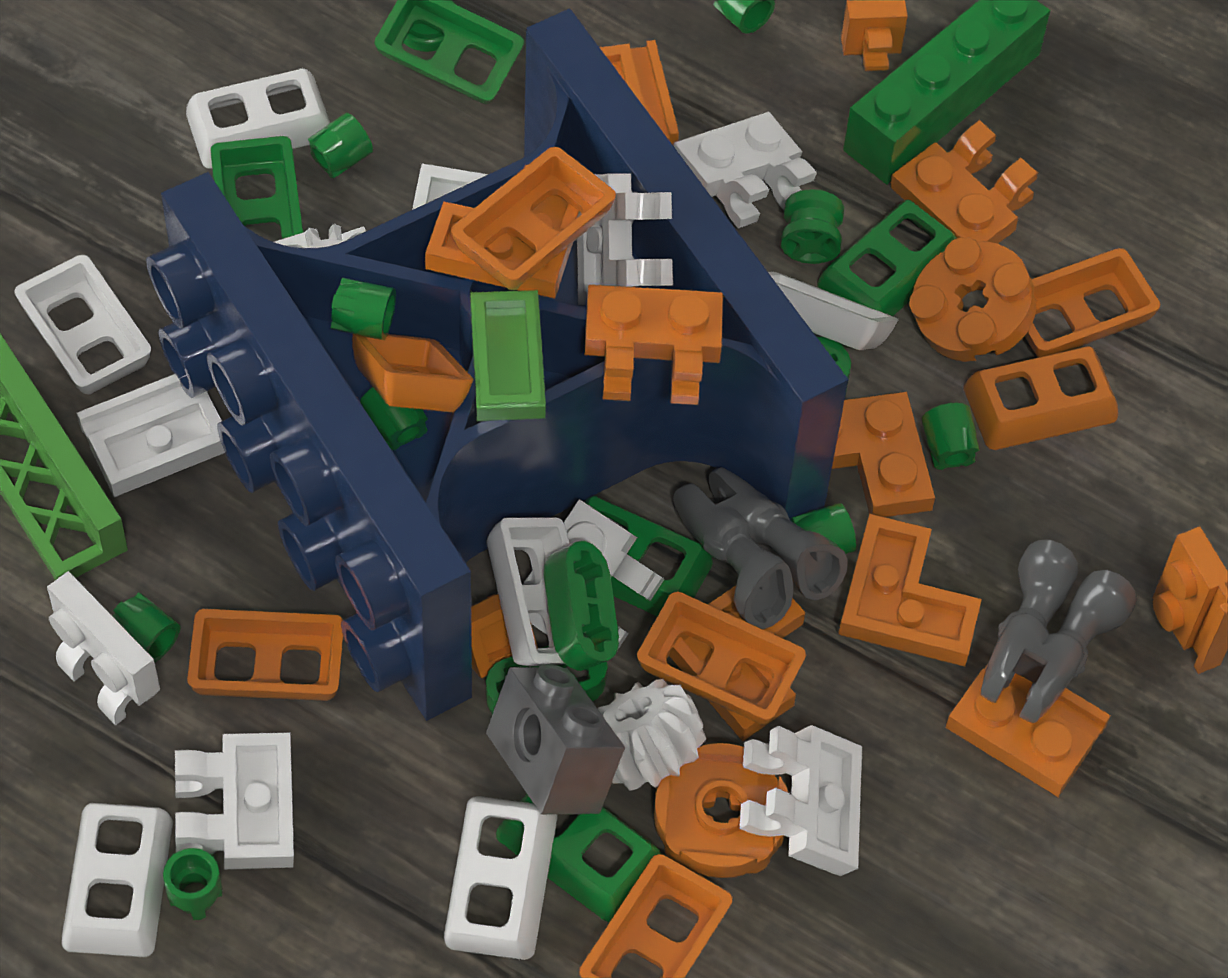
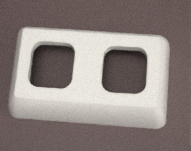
M298 69L197 93L189 100L186 110V116L202 165L206 168H212L210 148L215 143L286 136L290 138L292 149L310 145L308 138L330 124L315 79L307 69ZM301 89L306 103L303 109L285 114H276L272 111L267 96ZM240 102L244 103L249 118L245 123L226 128H219L214 125L210 113L211 109Z
M78 255L15 288V295L19 303L82 393L92 394L135 372L147 363L151 352L150 344L88 256ZM73 298L83 299L93 312V317L70 330H59L49 317V311ZM104 341L114 343L124 358L93 374H89L79 361L78 356Z
M768 272L813 333L857 350L876 348L887 339L898 321L893 316L777 272Z
M504 518L494 526L487 538L488 551L513 660L519 665L565 664L556 652L553 643L544 580V565L548 556L570 545L565 524L559 518ZM514 550H523L529 555L535 578L534 585L521 584ZM528 613H538L543 617L549 639V648L536 649Z
M479 796L472 797L468 801L444 933L445 944L449 949L527 960L534 955L557 814L541 815L532 803ZM495 817L518 820L524 824L521 852L516 858H498L484 856L479 853L478 846L482 824L487 818ZM476 885H488L508 888L512 891L511 912L509 921L505 926L493 927L468 922L467 910L473 887Z
M90 803L85 806L81 816L62 933V946L66 951L147 957L153 953L164 888L163 871L168 860L173 820L167 811L158 807ZM106 820L141 823L143 830L139 850L133 855L107 854L97 851L96 844L101 823ZM96 883L131 886L133 888V897L129 915L123 919L97 918L87 915L86 907L90 888Z

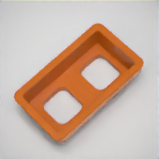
M551 147L455 223L451 231L455 243L465 255L506 288L516 290L602 219L611 209L616 193L610 186L561 148ZM551 195L561 196L581 212V215L563 230L551 228L532 212L536 206ZM504 233L516 235L535 251L530 258L515 269H509L485 249Z
M1117 248L1031 279L1034 284L1036 314L1050 309L1059 310L1073 333L1052 341H1046L1032 323L1025 338L1037 357L1060 353L1145 323L1157 313L1161 304L1129 253L1125 249ZM1102 290H1110L1114 292L1126 313L1101 322L1095 318L1084 297Z
M353 334L352 346L356 365L389 406L455 412L469 393L473 382L472 376L438 341L429 338L388 334L385 340H379Z
M1090 346L980 370L971 375L963 387L983 440L991 450H999L1116 422L1118 419L1117 401L1094 348ZM1078 364L1084 365L1088 370L1095 390L1077 396L1065 395L1061 391L1053 370ZM1024 377L1029 381L1037 403L1033 406L1009 410L1004 407L995 383Z
M674 592L669 595L637 653V658L640 666L646 672L671 684L681 685L684 690L758 724L765 725L774 719L806 658V652L802 647L684 593ZM681 636H690L711 646L713 649L709 661L699 675H689L670 666L666 661L676 641ZM741 663H749L770 673L773 677L763 699L758 703H750L729 693L726 689L736 667Z
M201 609L194 617L187 682L191 689L200 695L317 701L331 700L337 694L339 687L343 643L341 622L343 619L338 615ZM223 647L252 648L256 652L253 677L248 681H224L215 677L218 651ZM288 650H312L320 653L321 664L318 681L311 685L284 683L281 680L284 653Z
M655 855L579 969L580 977L611 978L612 973L622 958L628 953H635L658 966L663 972L662 978H685L731 906V894L667 856ZM663 899H670L695 913L698 918L696 925L683 942H674L651 929L647 924V920L653 910Z

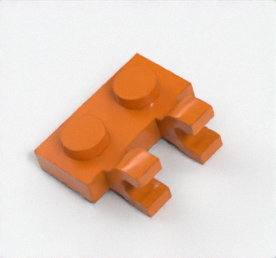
M979 120L963 133L953 150L949 153L935 142L893 173L891 188L903 200H911L953 232L957 238L969 237L973 238L976 242L987 241L999 244L1016 231L1018 216L1013 211L1020 209L1033 199L1034 192L1028 186L1037 179L1038 172L1020 158L1005 170L991 190L982 185L972 173L980 171L992 162L993 155L986 148L995 142L996 134Z
M588 285L585 355L605 356L603 399L630 401L634 358L672 360L671 403L698 405L699 382L702 379V362H720L723 293Z

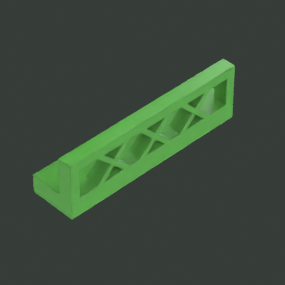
M0 333V434L25 439L29 443L23 464L0 459V494L54 579L57 580L67 571L76 578L128 551L122 520ZM8 412L14 422L6 420ZM37 459L40 460L44 468L35 466ZM8 476L18 478L15 486ZM29 481L55 485L58 488L59 495L53 511L25 504L23 498ZM67 505H69L74 515L65 513ZM38 523L48 525L45 533ZM60 527L85 532L94 544L64 561L61 560L53 547Z

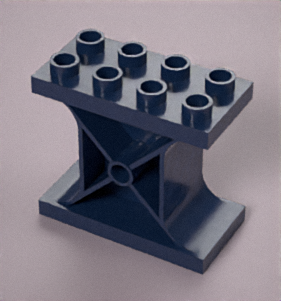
M570 8L526 28L524 158L349 240L320 248L290 247L269 241L242 224L209 172L161 193L169 247L148 256L146 264L155 291L169 317L174 322L158 331L163 352L172 372L177 375L181 387L191 398L213 388L217 389L232 417L219 422L217 430L226 456L239 480L251 493L275 482L293 511V514L278 521V528L284 547L296 571L312 591L337 580L357 614L341 622V629L348 650L363 678L375 692H380L401 681L426 721L472 698L471 571L466 562L488 549L487 538L494 526L502 519L550 518L576 505L579 499L584 501L588 497L594 496L652 466L675 461L696 462L715 468L723 467L731 471L770 500L783 506L789 520L791 517L825 507L849 379ZM551 147L561 148L594 175L631 174V191L633 193L671 192L672 219L633 221L632 256L634 259H672L673 285L634 287L723 293L720 362H702V379L699 382L698 405L671 403L672 360L634 358L630 401L603 399L605 356L585 355L587 305H578V255L576 239L573 242L556 298L538 295L546 401L545 419L477 421L470 293L519 290H509L506 287L426 269L425 253L443 201L475 208L524 169L525 165L530 164ZM343 277L395 288L396 304L388 334L429 338L438 341L473 378L469 393L455 412L422 409L428 418L425 422L428 431L421 438H415L411 442L401 445L396 450L389 448L360 403L364 394L373 386L356 365L352 346L353 334L331 329L332 302Z

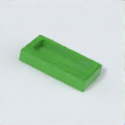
M538 290L470 293L477 421L545 419L546 401Z

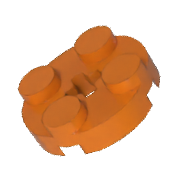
M960 237L951 241L944 252L938 254L926 265L915 283L909 304L927 343L941 355L962 362L977 361L974 355H985L994 351L997 356L1010 350L1026 335L1036 314L1034 284L1022 259L1005 246L987 241L976 242L973 238ZM976 290H983L982 294L987 300V304L983 308L973 305L967 312L961 311L964 305L962 299L965 295Z
M727 743L700 746L697 748L699 758L696 761L683 764L679 768L680 776L669 775L662 778L657 788L654 821L657 834L664 844L665 854L668 858L687 867L691 871L709 877L730 878L742 876L746 873H758L768 866L771 857L782 845L785 835L759 836L741 830L740 816L738 818H730L728 823H718L714 821L712 816L706 815L703 808L714 807L716 798L723 797L729 799L730 809L741 812V804L748 800L766 806L768 791L778 788L788 793V789L780 775L779 779H777L775 775L761 774L744 768V747Z

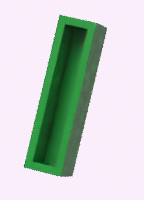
M1037 0L977 1L850 107L843 151L883 183L889 184L893 173L933 143H937L1040 55L1051 10Z

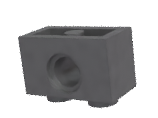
M550 664L542 665L539 668H509L486 734L541 815L600 813L625 746L568 668Z

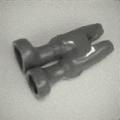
M720 467L713 470L709 475L710 488L717 505L693 483L683 485L674 493L673 500L678 515L691 535L712 557L721 562L729 563L737 572L738 579L733 599L738 614L746 622L765 629L780 621L791 606L793 584L805 598L816 601L828 597L843 581L847 571L848 559L844 551L836 543L820 533L804 530L791 522L783 506L770 500L731 471ZM759 545H770L779 557L764 550Z
M1038 540L1031 543L1020 559L1018 578L1023 593L1021 607L999 624V639L987 665L981 688V695L988 701L996 703L1004 688L1010 685L1015 673L1033 682L1026 696L1027 701L1019 715L1022 719L1031 723L1037 722L1053 706L1070 681L1085 671L1088 657L1087 645L1096 635L1119 628L1131 616L1137 602L1134 588L1120 574L1108 570L1094 571L1082 581L1059 631L1049 634L1046 627L1055 612L1064 603L1078 575V562L1072 551L1061 543L1052 540Z

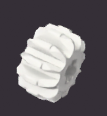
M663 679L655 680L647 687H643L637 682L631 691L624 694L614 693V701L610 705L598 708L599 712L604 716L609 726L625 746L612 781L613 784L624 783L631 791L649 782L655 788L659 785L662 778L669 775L680 776L679 768L683 764L692 763L699 758L697 748L706 740L702 729L703 722L691 697L685 694L681 685H668Z

